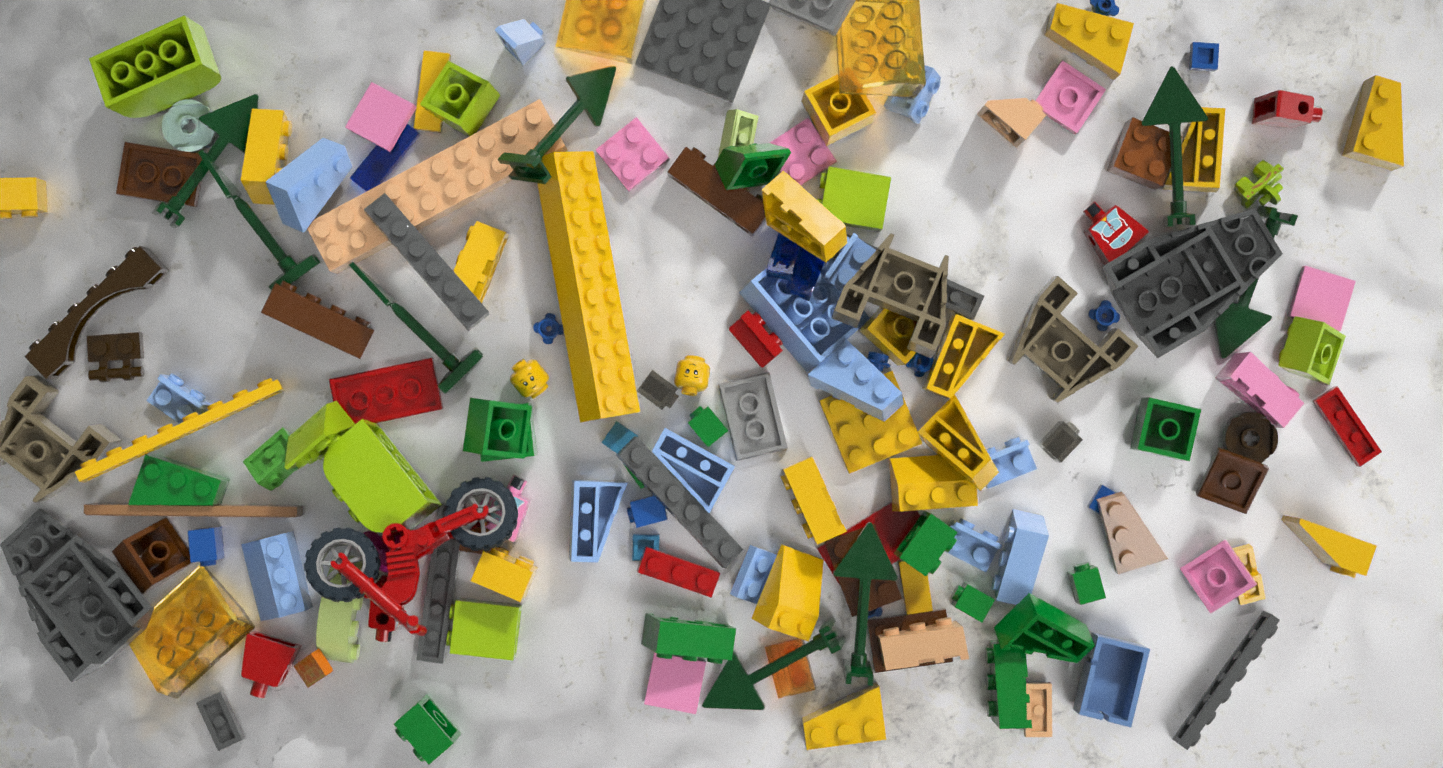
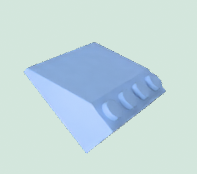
M796 244L752 279L739 293L751 308L761 316L768 328L779 337L786 349L808 373L860 329L870 317L863 311L857 328L832 319L841 291L822 279L825 275V272L822 271L825 264L818 257Z

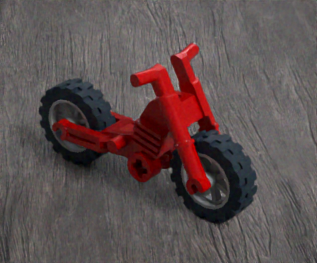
M475 477L471 481L460 483V486L451 492V496L447 499L445 505V517L430 522L416 530H409L399 523L388 525L382 535L384 543L389 548V552H386L388 578L381 588L378 583H374L375 580H378L381 562L379 553L372 541L362 532L355 531L352 528H333V531H325L320 534L321 537L315 539L311 543L312 547L310 550H307L305 555L306 563H304L306 578L312 588L326 599H330L333 602H351L356 598H369L409 633L424 636L427 632L426 627L418 624V617L408 615L407 611L402 607L411 602L415 597L420 577L418 560L425 555L432 554L435 548L453 538L463 547H468L474 551H489L491 548L500 547L504 541L509 540L512 532L516 529L518 519L516 501L511 491L500 481H494L489 477H485V479ZM486 495L482 505H478L473 498ZM490 497L499 503V505L492 508L487 506ZM470 500L473 505L463 509L467 501ZM501 510L500 522L492 518L491 513ZM490 523L496 525L494 529L486 532L485 526H488ZM481 526V533L471 531ZM401 535V543L395 544V536ZM338 546H347L345 552H340L339 554L337 553L335 548ZM352 547L361 554L358 557L348 559ZM332 551L335 556L334 561H324L326 555ZM363 561L362 570L358 569L354 563ZM322 566H331L334 570L325 577ZM339 573L342 585L334 584L330 581Z

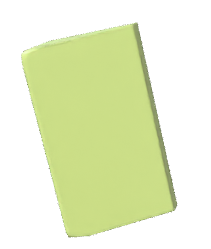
M738 109L728 110L718 157L726 147H740L753 144L759 116Z

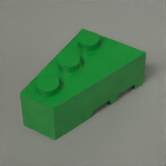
M1028 593L994 627L1001 649L1008 651L1010 648L1022 649L1025 654L1032 655L1033 652L1046 654L1047 658L1078 663L1095 647L1086 624L1031 593Z

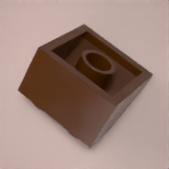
M167 517L124 539L112 551L123 570L142 594L161 585L192 564L189 550Z

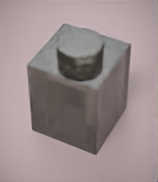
M653 370L637 390L638 393L661 410H664L666 406L670 409L679 398L676 394L678 388Z
M1058 421L1037 445L1055 462L1062 463L1083 439L1078 435L1080 430L1069 421L1067 423Z

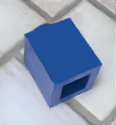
M654 495L630 501L631 507L627 508L630 523L635 522L636 528L668 520L666 508Z
M222 526L188 531L191 563L200 562V567L217 565L216 560L225 558Z

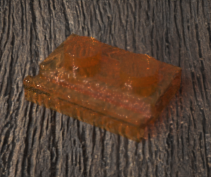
M795 638L773 645H766L765 650L769 663L804 645V640ZM808 655L772 674L778 699L816 690Z

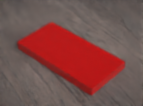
M433 358L329 379L333 402L337 401L355 424L361 419L380 423L444 409Z
M891 501L846 529L847 532L843 534L865 527L868 522L874 523L891 564L900 560L893 553L921 515L918 510L892 511ZM824 543L817 547V550L833 574L834 567Z

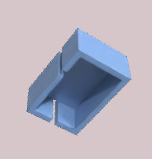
M1091 632L1095 647L1086 655L1090 658V662L1084 660L1073 710L1079 715L1099 720L1104 718L1111 723L1132 727L1150 649L1141 644Z

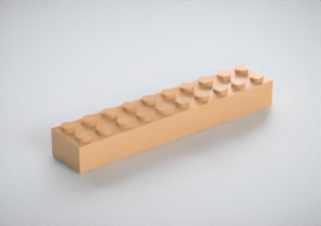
M539 99L314 219L307 229L329 271L338 274L349 268V264L352 261L357 264L392 245L364 212V208L384 193L414 227L420 230L512 181L508 176L513 171L511 166L500 164L497 159L504 152L526 155L530 149L535 148L554 126L541 100ZM561 137L545 155L552 152L568 151Z

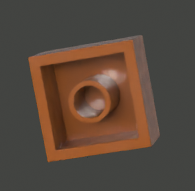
M1132 117L1124 124L1107 172L1156 190L1164 185L1171 167L1169 131L1154 125L1142 126L1141 120Z

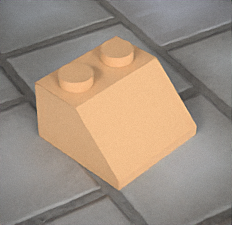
M1027 98L990 100L977 113L979 117L1016 148L1027 139L1046 116L1042 112L1044 110L1038 102L1035 100L1029 101Z

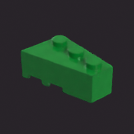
M145 454L128 505L212 506L222 504L230 479L158 454Z
M651 613L645 614L641 644L657 653L656 657L672 659V655H680L683 660L697 661L698 657L707 658V662L722 664L723 660H732L736 628L728 624L700 620H678L679 617L670 616V619L658 618Z
M998 640L989 641V648H985L986 664H990V674H986V689L990 690L991 701L986 703L987 716L991 717V720L999 729L1032 728V720H1027V703H1030V695L1026 694V678L1028 677L1026 654L1022 649L1010 648L1009 651L1003 650Z

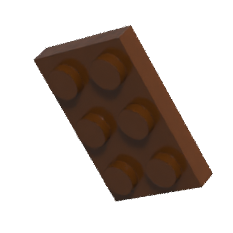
M124 142L116 194L167 203L172 196L177 195L202 161V158L198 153ZM202 180L186 200V206H198Z
M873 523L872 525H873V527H874V529H875V531H876V533H877V535H878V537H879V534H878V532H877L876 526H875V524ZM864 527L825 541L834 570ZM837 577L851 616H857L860 579ZM871 580L868 611L902 599L896 581Z
M946 609L868 619L867 626L874 672L900 670H885L883 667L877 635L883 634V630L898 627L899 631L910 629L909 625L925 622V626L936 624L935 620L947 618ZM953 657L944 659V663L953 662ZM931 661V662L921 663L919 666H914V667H921V666H928V665H935V664H942V663H935V661Z

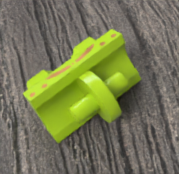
M1265 160L1260 161L1252 172L1259 178L1255 184L1245 176L1235 184L1234 190L1242 198L1241 205L1246 210L1257 200L1262 206L1268 202L1277 205L1281 201L1278 193L1283 189V186L1277 182L1282 179L1280 173L1284 168L1279 164L1273 167Z

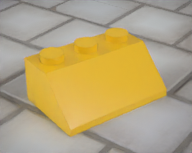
M939 455L889 458L892 511L978 506L977 488Z

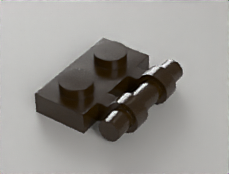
M142 332L86 336L88 362H99L98 370H89L88 372L90 381L99 380L102 383L110 382L111 379L123 378L124 381L134 380V377H144L143 366L134 367V359H144ZM110 361H123L122 368L111 369Z

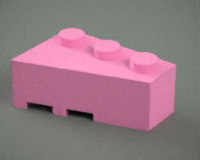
M1252 352L1235 353L1215 377L1253 410L1266 416L1271 424H1274L1275 428H1285L1304 404L1298 398L1300 396L1299 393L1293 388L1286 386Z

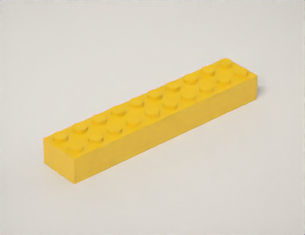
M594 151L549 153L542 157V163L552 177L546 184H537L580 423L640 412Z

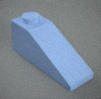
M522 19L500 25L495 29L504 47L522 65L545 44L541 37L544 33L534 22L529 25Z

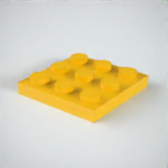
M893 371L883 374L900 390ZM832 395L819 400L849 474L923 444L904 397V404L886 421L855 408L854 405L842 399L839 400Z

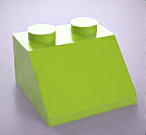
M448 61L420 105L451 128L469 137L477 133L500 97V94L489 81Z
M1295 316L1288 328L1285 346L1279 354L1278 366L1289 373L1330 385L1346 336L1325 322Z

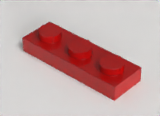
M1338 386L1332 387L1312 401L1357 467H1361L1382 453Z
M647 546L644 548L637 568L638 573L710 598L713 596L720 576L719 571Z

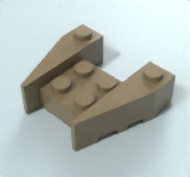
M890 233L874 254L861 266L852 279L846 283L834 309L832 319L857 328L867 302H870L917 321L907 349L932 358L946 326L945 312L949 256H944L938 268L891 249L890 245L894 234Z
M1059 276L1052 277L1036 295L1008 360L1010 364L1015 365L1024 355L1059 385L1060 388L1050 398L1054 402L1064 400L1086 385L1119 368L1138 347L1135 342L1117 328H1112L1104 339L1096 345L1060 313L1078 293Z
M39 375L24 377L9 397L6 406L8 410L5 419L0 424V466L5 465L7 462L40 488V491L32 500L35 503L49 500L76 482L78 478L75 471L82 469L80 466L82 463L94 458L97 461L106 458V453L115 449L122 441L105 426L97 424L88 426L76 442L42 414L60 391Z

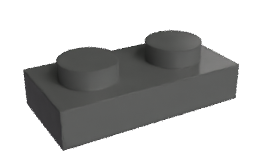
M223 690L196 703L218 751L245 738Z

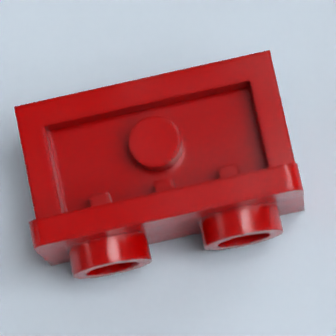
M748 310L729 327V331L757 364L763 368L783 351L780 347L783 342L774 332L769 334L763 328V325L766 323L756 311L751 314Z

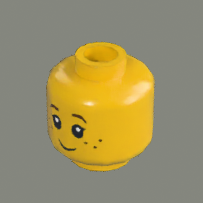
M685 356L684 359L677 363L674 384L682 390V394L697 396V392L705 391L708 387L709 365L705 363V359L702 357Z
M521 359L512 366L511 369L514 372L510 376V382L521 396L534 399L548 388L549 375L537 360L531 359L526 362L524 359Z

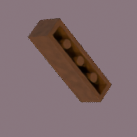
M685 147L667 171L668 176L753 237L766 219L763 196L758 193L756 196L752 195L747 191L749 187L726 190L715 165L713 164L712 166L704 160L706 155L695 147L692 150Z
M282 281L281 285L275 282L261 313L361 359L374 332V329L369 327L371 322L359 316H356L355 320L345 316L346 310L332 304L328 308L320 304L322 299L307 292L306 296H303L296 292V286Z

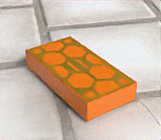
M319 648L294 665V668L308 688L333 672V668Z

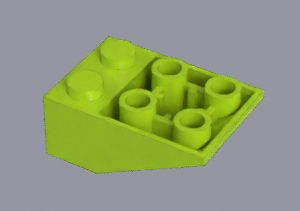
M337 401L324 405L288 437L284 466L286 470L294 467L301 469L307 464H313L318 459L320 461L323 460L328 448L355 425Z

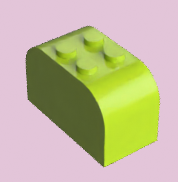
M185 15L89 58L105 107L129 118L146 117L164 111L180 100L193 98L214 88L221 81V75L204 28Z
M361 419L343 434L338 441L331 445L325 453L323 470L327 480L333 486L332 493L340 502L344 501L350 508L348 513L357 523L361 522L371 531L383 533L384 529L393 523H399L405 528L413 530L442 505L379 424Z

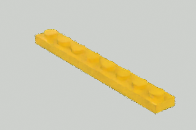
M272 378L266 379L258 383V388L251 392L245 389L232 395L233 400L223 404L222 401H218L207 407L208 411L198 415L197 412L183 417V423L174 427L172 423L157 429L158 434L150 438L147 435L131 441L133 445L124 450L122 447H117L106 453L107 457L97 461L96 458L88 460L80 465L82 469L75 471L79 482L85 483L145 454H149L284 392V389L278 379L275 381Z

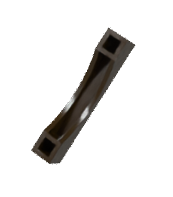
M139 246L138 248L133 247L125 254L126 259L119 266L115 265L110 268L105 274L106 278L100 284L93 285L86 292L87 297L81 302L73 304L67 311L68 315L62 321L58 320L53 323L48 329L49 333L43 339L40 338L30 345V351L24 357L45 379L57 380L75 362L81 335L88 322L98 310L123 294L153 288L170 271L149 248Z

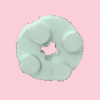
M185 99L173 104L169 112L165 113L162 120V132L165 139L176 149L198 153L202 149L205 150L214 144L217 133L198 120L200 116L212 112L209 107L196 100ZM188 120H192L196 124V129H193L192 133L184 129V125L188 124Z

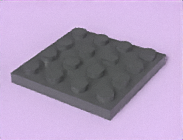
M660 0L635 65L733 103L771 4L762 0Z

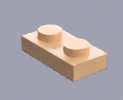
M1026 682V694L1030 695V703H1027V720H1032V728H1025L1024 736L1052 737V684L1050 682Z

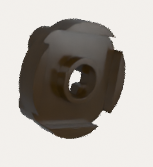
M1257 412L1240 413L1227 421L1222 436L1223 446L1227 451L1262 463L1275 452L1278 445V432L1274 424H1271L1263 414ZM1248 431H1252V435L1256 436V441H1253L1251 446H1248L1247 441H1244V436L1248 434Z

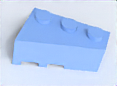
M322 138L266 181L268 190L284 225L303 233L307 230L352 168L344 145Z
M848 340L842 343L808 374L812 387L824 390L832 394L833 397L839 400L842 399L854 405L855 408L882 421H886L904 404L902 392Z
M664 428L652 450L657 458L710 513L735 466L667 428Z
M572 480L569 560L571 562L599 561L622 495L628 484L627 482Z
M1012 509L1004 549L999 556L998 575L995 574L992 580L991 589L995 592L996 601L1017 605L1028 593L1032 594L1049 537L1044 516Z

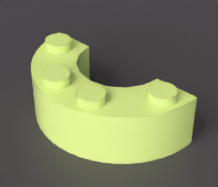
M349 556L348 559L355 558L356 556ZM363 561L354 563V565L362 570ZM331 566L328 575L334 570ZM338 573L330 582L342 585L341 575ZM321 597L317 620L316 649L319 648L327 660L354 663V660H358L360 644H357L359 621H356L357 610H361L363 597L353 599L351 602H333L330 599Z

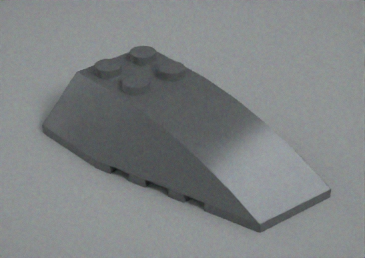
M1254 208L1148 239L1102 267L1110 292L1135 334L1159 358L1204 332L1283 253Z
M38 509L0 544L10 570L19 582L20 586L18 589L20 594L27 601L30 609L28 611L30 618L37 625L39 630L37 634L41 643L71 682H75L107 665L147 628L154 608L125 571L44 510Z

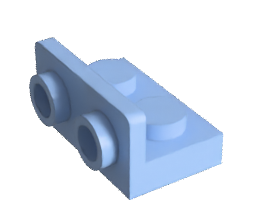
M906 59L884 107L887 110L909 117L914 123L919 124L928 112L929 102L933 94L939 90L941 77L934 68Z
M855 233L850 238L847 236V244L840 249L836 259L831 258L823 267L822 271L825 272V275L822 279L842 292L846 283L852 279L876 250L859 239Z
M172 373L170 375H159L157 379L160 382L146 400L179 424L183 423V417L191 413L197 412L198 415L205 413L210 405L205 401L206 396L193 388L190 391L183 386L184 381Z
M1019 437L1004 442L1006 447L998 450L995 447L987 449L999 473L986 485V488L989 489L1037 469L1028 445H1030L1028 440H1020Z
M960 518L959 522L951 520L949 527L958 533L955 536L957 539L955 545L947 553L987 572L997 550H1000L1002 547L1001 544L996 542L999 537L985 530L982 534L974 531L975 525Z
M750 545L730 594L757 604L777 555Z

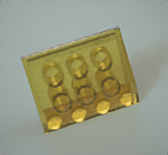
M566 0L556 48L633 65L647 0Z
M856 0L836 34L839 94L917 97L926 85L919 0Z
M199 565L153 607L154 610L147 628L129 646L156 691L177 699L250 633L255 626L241 605L206 566L200 567Z

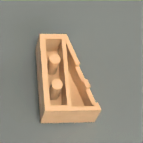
M951 617L935 620L936 624L925 626V622L911 624L909 625L910 629L899 631L898 627L884 629L883 634L877 635L883 667L885 670L919 666L921 663L931 661L944 663V659L960 656L961 660L969 659L963 626L956 620L952 621Z

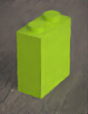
M829 166L827 173H821L819 188L824 189L822 199L817 198V201L841 220L845 226L881 232L884 224L891 177Z
M458 598L455 604H451L449 619L453 620L452 630H448L446 646H450L449 654L513 661L517 655L522 605Z

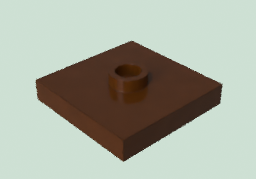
M1218 447L1196 491V495L1247 514L1269 467Z

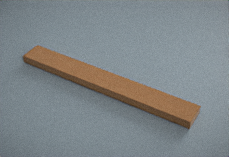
M92 503L84 505V514L107 516L300 517L303 515V505L211 506Z

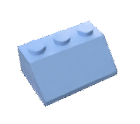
M294 531L241 544L260 621L280 618L313 608Z

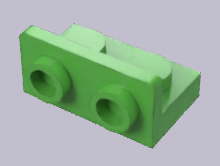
M283 427L243 461L257 484L269 491L282 485L286 478L296 470H299L298 467L286 470L284 467L288 437L291 434Z

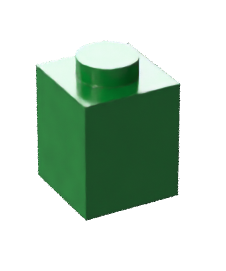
M699 406L689 415L692 420L688 424L707 447L711 446L728 432V429L709 406L705 409Z
M1089 562L1074 565V570L1067 572L1076 603L1083 605L1106 598L1098 567L1094 565L1089 566Z
M963 582L961 586L957 585L951 595V599H953L952 606L983 623L995 601L992 597L966 582Z

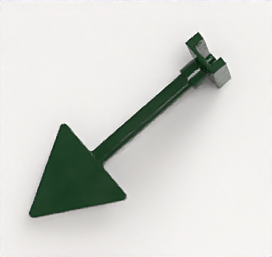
M608 66L566 77V82L577 98L575 103L535 148L530 149L526 155L504 152L497 159L500 164L510 165L513 169L508 175L510 179L540 184L548 182L552 176L542 163V157L584 110L594 126L601 125L614 80L616 66Z
M1173 66L1169 68L1141 122L1142 126L1169 125L1173 202H1170L1171 214L1163 216L1164 226L1173 227V218H1176V224H1182V218H1185V225H1196L1195 214L1187 213V201H1184L1181 123L1208 120L1207 115Z
M258 94L251 95L198 118L201 123L219 135V138L207 153L214 162L228 143L245 154L252 109H258ZM203 160L177 195L172 196L167 204L164 202L159 203L152 211V214L155 216L161 214L162 211L165 212L164 218L166 220L172 217L174 220L170 226L173 228L179 227L185 220V217L180 214L186 206L185 202L209 170Z
M203 149L198 152L228 199L232 198L237 209L279 262L277 265L283 273L268 286L271 290L275 282L280 285L282 281L292 284L321 263L315 254L297 263L291 255H287L249 204L240 197L242 195L240 190Z
M1258 206L1257 209L1261 219L1266 220L1264 224L1273 238L1275 235L1278 236L1282 224L1294 226L1298 217L1295 214L1278 212L1273 207ZM1259 278L1239 296L1237 303H1232L1229 308L1214 320L1220 357L1223 359L1272 319L1271 315L1249 308Z
M353 261L349 264L387 307L390 306L395 315L443 361L442 364L449 371L438 384V388L444 394L483 357V354L476 347L461 359L454 352L450 353L403 306L394 302L395 299Z
M868 522L833 574L836 577L860 579L854 652L851 653V659H843L845 683L851 684L852 676L858 678L865 677L867 685L873 686L874 675L870 661H867V654L865 653L871 580L896 581L898 576L872 523Z
M834 616L824 621L819 629L820 633L813 636V640L751 674L746 672L737 654L733 653L732 660L726 662L705 698L702 707L764 710L765 704L754 684L816 650L822 651L828 647L831 654H834L842 649L847 639L844 635L836 638L838 634L832 630L836 622Z

